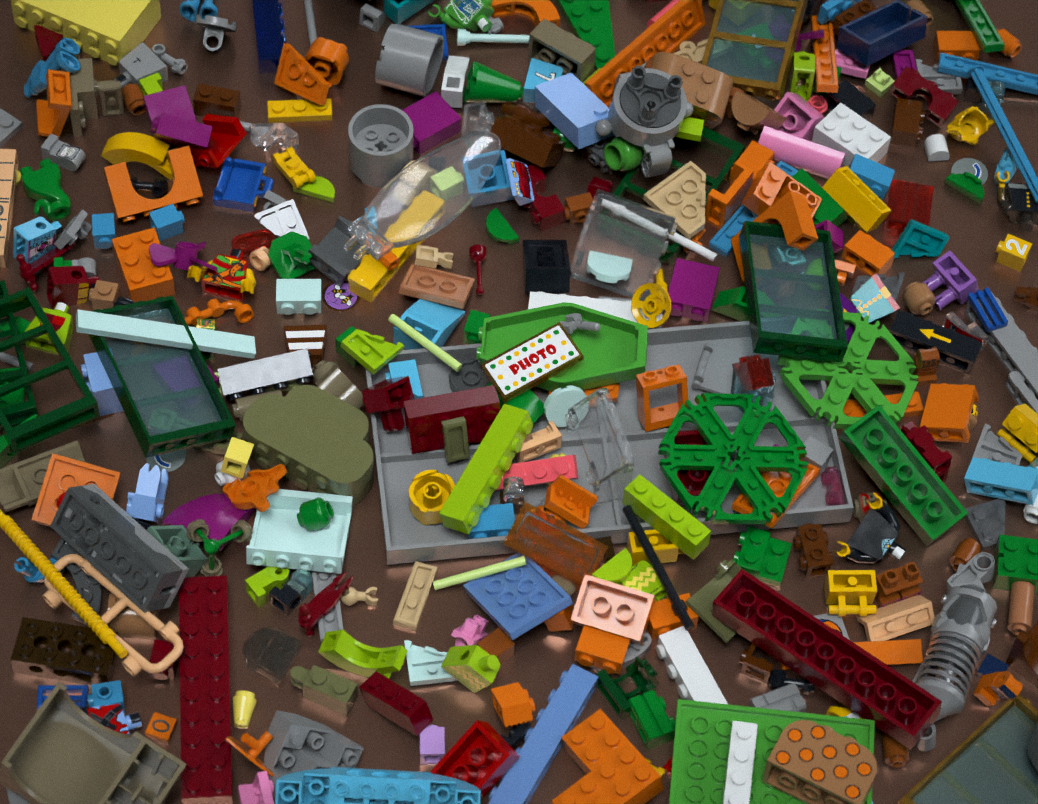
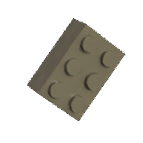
M543 19L529 34L528 62H531V58L562 67L563 75L572 73L582 83L594 73L596 48L590 43L584 42L574 34L561 29L546 19Z

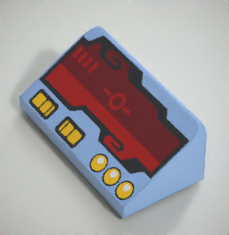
M510 158L506 159L514 199L520 206L533 202L534 195L528 166L525 163Z

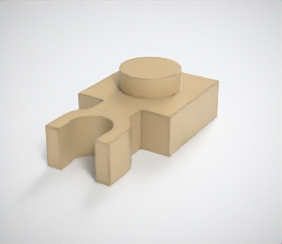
M417 245L414 265L435 269L437 265H441L444 268L451 269L453 253H439L438 248Z

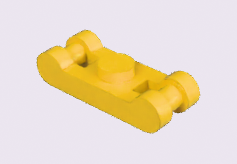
M293 147L286 148L285 152L280 154L278 152L272 154L275 166L295 189L302 187L306 182L316 181L313 170L309 169L297 156Z

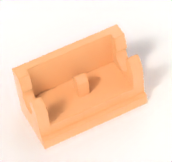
M550 421L546 428L526 436L521 450L515 455L519 463L561 448L562 434L557 429L555 423Z

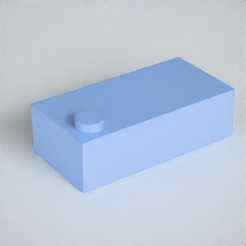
M572 73L535 86L536 108L578 149L615 136L613 132L607 136L597 134L595 129L596 123L601 119L608 120L609 108Z

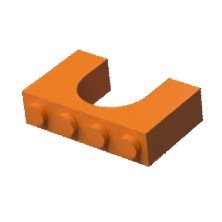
M189 146L167 151L166 155L173 183L170 192L159 199L144 198L134 190L126 162L103 168L117 220L122 219L123 223L135 220V216L139 214H144V217H148L149 212L174 204L177 209L178 204L186 203V206L199 203L198 199L203 197Z
M791 190L752 221L782 225L787 245L802 251L818 240L806 196ZM740 230L739 233L731 238L742 281L745 282L739 240ZM751 243L754 270L772 272L767 256L768 245ZM755 278L756 286H760L767 279Z

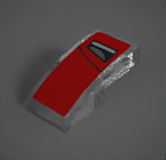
M953 311L945 316L942 327L952 329L957 333L983 342L980 351L985 349L989 336L975 322L967 326Z

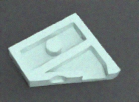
M404 641V648L408 650L406 662L410 686L458 681L441 668L448 652H439L435 648L428 646L422 648L413 645L412 641Z

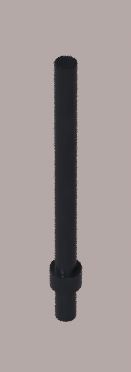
M631 505L625 506L622 510L669 597L674 614L679 616L686 631L692 629L694 624L687 613L688 608L684 600H680Z

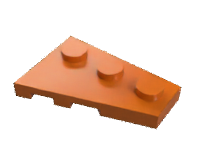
M283 43L274 84L318 105H325L330 84L289 43Z

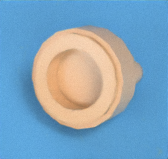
M265 246L255 249L249 255L252 266L258 271H264L271 265L270 258L268 257L269 249Z

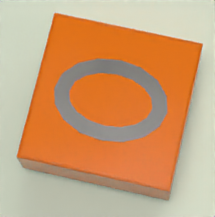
M154 712L145 731V737L169 744L178 723L177 719Z

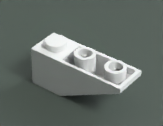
M450 55L448 57L443 76L441 97L450 107L462 108L470 60L468 57Z

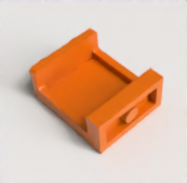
M48 69L46 73L48 101L39 99L36 101L37 131L40 136L48 137L50 134H54L59 138L72 107L69 72Z
M735 161L732 168L730 186L726 193L722 194L712 189L708 194L705 211L706 222L719 229L724 226L742 205L741 203L752 184L753 169Z
M946 383L930 385L920 427L925 425L929 429L928 432L933 436L934 441L969 443L970 433L968 424L973 404L979 400L975 385Z

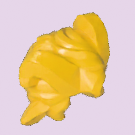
M972 106L956 115L954 120L947 125L946 132L955 140L976 145L978 138L985 134L992 125H995L994 120H988L986 114L981 112L978 107Z

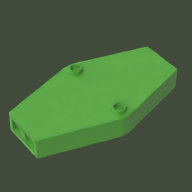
M562 302L484 318L483 327H479L478 339L482 343L481 347H477L476 359L480 360L481 369L488 371L485 365L558 325L562 329L560 321L566 322V315L578 313L581 314L583 321L599 323L600 330L594 332L576 329L572 334H565L579 355L527 384L552 392L560 387L561 389L567 388L569 385L585 390L634 380L637 374L646 372L648 326L578 304Z

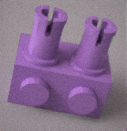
M948 251L932 263L934 274L922 282L926 283L931 291H934L941 285L947 288L936 296L934 305L939 311L954 300H958L961 305L968 301V293L973 292L975 294L979 290L977 279L951 251Z

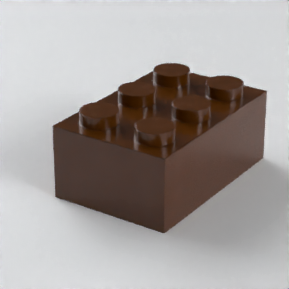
M505 114V116L496 117L487 139L488 142L542 168L557 165L566 144L565 141L560 140V135L553 132L548 134L542 131L541 126L534 123L529 125L523 122L524 118L515 114L511 116Z

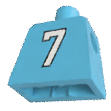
M531 58L524 85L523 102L535 103V86L563 76V68Z

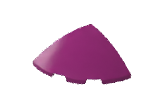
M210 494L182 504L164 519L162 525H183L187 530L190 522L202 519L209 527L207 538L220 540L231 534V528L238 520H245L247 523L256 508L237 509L225 494ZM228 542L220 545L218 551L221 552Z

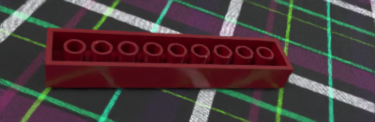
M741 569L713 601V617L864 719L875 720L876 727L910 750H912L939 716L941 700L745 570Z
M227 575L185 577L179 588V637L182 639L184 646L180 655L181 761L187 764L181 775L182 804H233L232 745L225 740L228 736L232 737L229 591Z

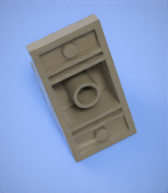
M78 54L75 58L79 61L81 67L76 73H69L72 102L70 116L74 137L82 136V128L86 127L85 119L98 118L97 96L100 94L99 83L116 82V79L97 81L94 76L92 58L80 59Z

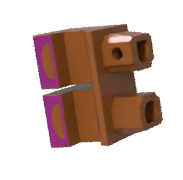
M912 561L904 566L889 569L876 575L877 593L875 600L880 608L900 600L921 595L922 590L919 584L924 581L915 562Z

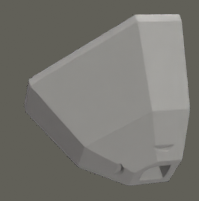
M276 711L268 729L273 738L265 747L264 764L274 774L273 776L268 774L269 780H272L274 785V793L272 795L274 803L276 801V780L278 778L304 770L332 767L355 768L364 748L324 724L298 714Z

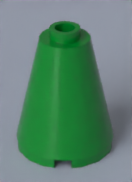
M473 61L467 75L468 83L467 87H465L464 102L469 104L516 103L518 99H522L524 87H521V82L479 62Z

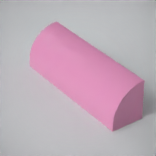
M764 126L758 142L775 152L773 161L779 162L781 160L793 168L799 170L803 168L806 172L825 179H829L836 169L843 166L845 161V153L767 126Z

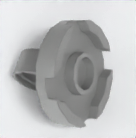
M196 15L194 23L205 28L203 45L210 52H216L221 48L224 32H236L237 23L234 21L230 25L228 24V19L205 15V19H201V15ZM211 36L216 37L219 41L218 46L215 48H210L206 43L207 39Z

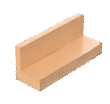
M916 595L878 608L876 614H867V617H859L857 615L856 618L865 627L867 641H886L932 625L935 616L932 602L921 595Z

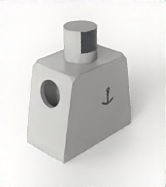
M142 42L119 61L120 75L114 78L116 82H121V89L127 84L139 85L140 79L155 73L160 74L163 83L168 80L167 65Z

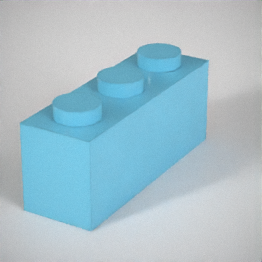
M973 457L964 477L967 493L1034 505L1038 495V469L1029 466L1023 467L1008 462L1002 463L986 458Z

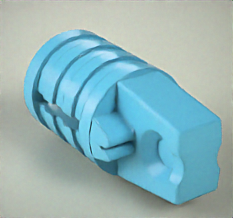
M1006 148L995 173L999 171L1000 178L1004 180V172L1007 170L1010 178L1005 184H1008L1018 167L1009 149Z

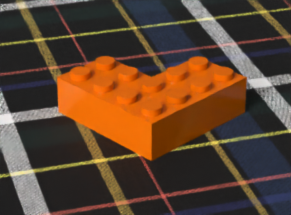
M601 709L561 737L565 751L586 775L551 801L552 804H645L664 790L661 776Z

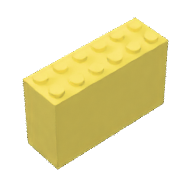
M11 0L14 22L19 27L34 31L33 25H40L63 35L64 38L74 40L78 44L80 51L118 67L119 61L140 43L144 42L161 19L160 0Z

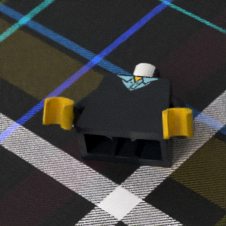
M873 492L876 501L870 503L866 499V503L871 509L847 543L837 541V543L842 545V550L839 552L833 550V553L841 557L845 556L857 563L874 564L878 560L883 561L887 554L899 561L906 552L905 548L896 543L901 535L898 532L900 524L895 512L882 501L877 493Z

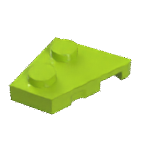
M356 329L341 341L340 347L374 375L403 351L404 344L400 342L397 345L384 341L385 337L370 335L366 331Z

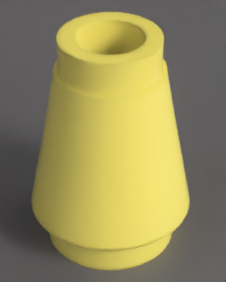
M236 691L235 696L232 698L234 727L246 729L249 726L257 700L253 692Z

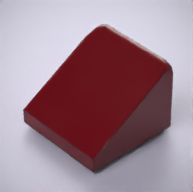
M593 177L588 185L587 193L590 192L593 200L599 202L602 195L609 198L614 182Z

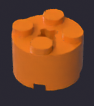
M323 37L316 38L304 57L330 84L329 87L340 82L349 64L347 47L342 43L324 39Z

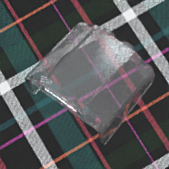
M597 189L574 250V257L570 266V277L632 298L635 291L641 285L653 283V275L658 274L661 267V262H659L661 253L665 254L669 241H666V238L669 235H674L677 228L676 218L667 213ZM589 251L633 259L629 279L626 281L617 280V283L614 284L597 280L596 275L589 274L586 270ZM649 289L641 295L640 300L644 301L651 294Z

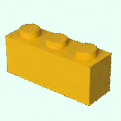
M848 166L836 169L822 187L845 210V213L856 221L857 226L866 232L877 229L892 211Z

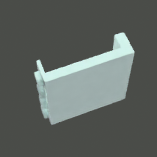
M279 489L277 492L270 494L267 497L270 507L264 512H259L258 510L256 512L252 539L246 547L247 564L341 574L352 518L353 496ZM320 497L331 504L334 517L331 519L329 526L311 532L304 526H300L297 520V513H299L300 505L303 502Z

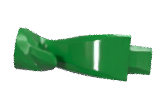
M47 158L39 163L40 169L33 171L30 166L21 168L23 189L28 197L37 200L34 205V214L36 216L39 215L40 208H43L48 219L52 221L66 218L71 211V201L69 196L61 189V171L57 163L53 164Z

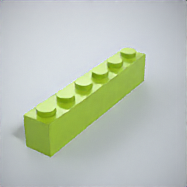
M507 404L502 406L439 512L444 527L469 534L472 528L477 525L479 516L483 509L488 506L494 490L500 486L504 473L510 469L514 456L521 450L524 439L532 431L533 422L527 410Z

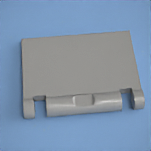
M705 343L692 387L711 393L734 394L740 377L738 372L742 370L746 355L713 346L711 343Z

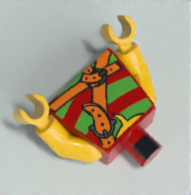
M232 249L229 256L218 254L214 260L208 262L218 268L217 272L205 266H189L187 278H195L196 282H199L201 279L203 293L239 302L244 301L245 291L254 294V288L256 287L253 271L248 268V261L242 259L244 253L239 249Z

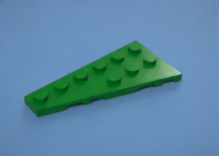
M556 0L576 37L596 48L595 71L605 66L616 56L609 1Z

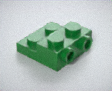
M748 526L746 532H741L738 545H741L742 548L740 552H735L733 561L761 582L780 587L792 543L771 538V532Z

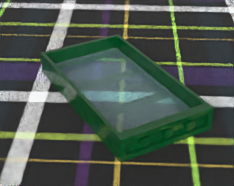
M744 221L739 240L753 353L842 363L848 345L830 231L816 229L818 240L802 251L787 245L782 225Z
M174 296L158 297L153 300L137 301L133 304L117 305L112 308L92 311L183 325L193 343L192 349L88 334L145 458L231 439L236 426Z

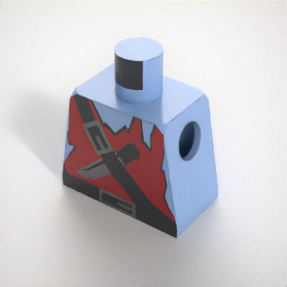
M118 703L81 709L101 725L119 733L130 734L129 730L142 727L139 712L124 716L122 706Z

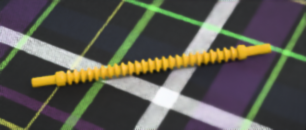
M0 510V528L16 543V546L23 551V554L27 555L31 563L38 568V571L42 572V575L57 589V592L61 593V596L72 606L73 610H76L80 618L84 619L85 623H88V627L92 628V631L99 636V639L104 644H108L120 658L126 657L128 651L115 638V632L105 624L104 620H101V617L97 615V612L93 611L92 607H89L85 599L70 585V582L66 581V578L51 564V561L47 560L43 552L32 543V540L25 535L24 531H21V528L18 527L14 520Z

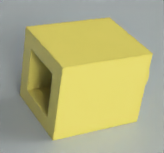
M232 437L220 472L243 479L254 444Z

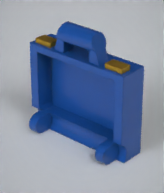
M227 157L223 161L217 187L214 189L213 205L254 212L258 198H264L267 189L272 191L274 184L273 179L266 177L267 167L265 163L236 158L232 160V158ZM262 183H265L263 191H260Z

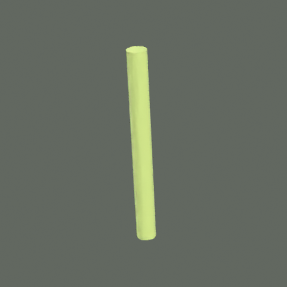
M395 314L390 315L388 318L390 323L457 372L460 371L463 366L460 362Z
M525 556L517 557L433 581L435 590L527 565Z

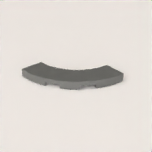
M61 537L51 557L58 561L68 554L81 555ZM68 564L65 568L72 576L78 594L99 615L101 605L100 583L92 576L84 573L77 564ZM73 611L71 618L88 626V623H85L84 619L80 618Z

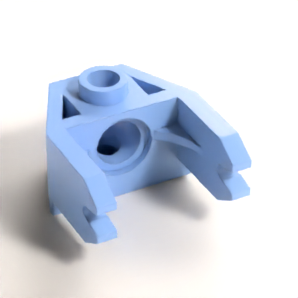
M147 463L140 469L135 493L128 492L126 513L139 520L158 523L159 518H162L164 513V500L169 481L166 469L160 471L159 466L155 465L150 470V466Z

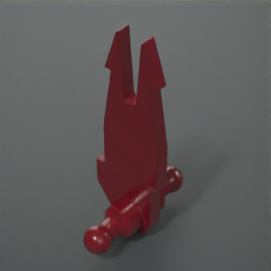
M75 242L71 246L66 244L61 250L56 247L31 264L26 263L23 254L16 256V260L20 264L19 274L21 278H24L25 282L29 283L31 291L35 292L39 289L38 284L35 282L36 277L34 274L52 263L54 258L60 257L67 250H70L76 244Z
M346 572L342 573L319 592L309 604L304 603L300 606L298 623L305 630L306 636L310 637L314 634V625L323 615L326 616L332 610L345 590H349L353 581V575L335 590L346 576Z

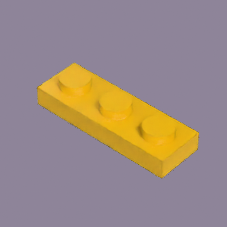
M331 98L326 99L325 105H318L308 99L267 101L268 123L332 120Z

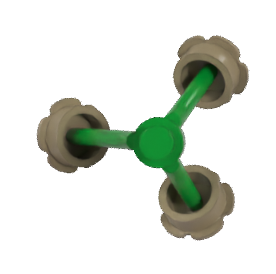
M197 519L190 522L187 526V537L195 542L203 541L204 549L209 555L207 561L200 569V573L205 576H220L223 573L222 562L214 557V553L217 552L220 545L232 539L238 543L249 542L252 539V527L245 520H238L232 526L231 534L220 540L207 538L209 527L205 524L204 520Z

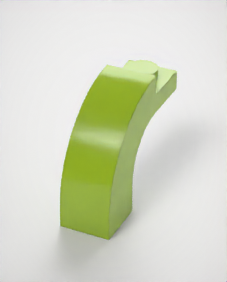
M342 629L326 632L318 653L334 665L351 673L369 678L377 671L389 679L392 672L400 671L408 650L402 645L386 648L371 647L355 640Z

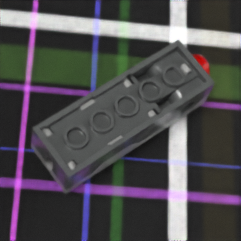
M95 484L69 487L66 492L62 493L56 501L58 511L50 527L144 613L169 608L189 568Z

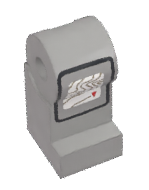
M50 134L41 146L43 160L49 158L53 164L57 163L59 167L69 171H76L86 158L83 150L77 146H70L60 141L58 136Z

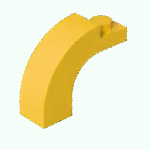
M135 132L119 133L107 140L101 156L113 165L131 161L141 162L151 166L169 180L173 179L166 155L170 146L155 137Z

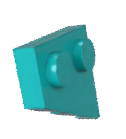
M910 219L892 248V251L895 252L894 258H898V255H911V257H921L923 255L928 257L939 256L950 238L946 233Z

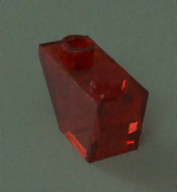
M760 354L740 357L739 362L732 364L745 390H755L774 385L769 358H760Z

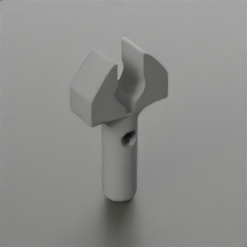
M578 313L566 315V322L560 321L565 334H572L576 329L594 332L600 330L599 323L583 321L581 314Z

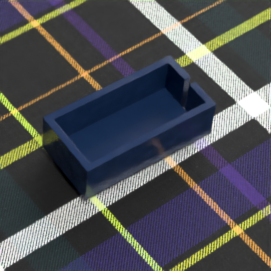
M895 0L840 26L837 49L856 59L861 64L868 66L925 38L928 16L915 9L911 10L910 6L900 0Z

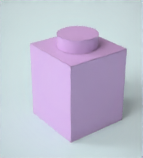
M428 725L420 733V765H436L445 756V727Z

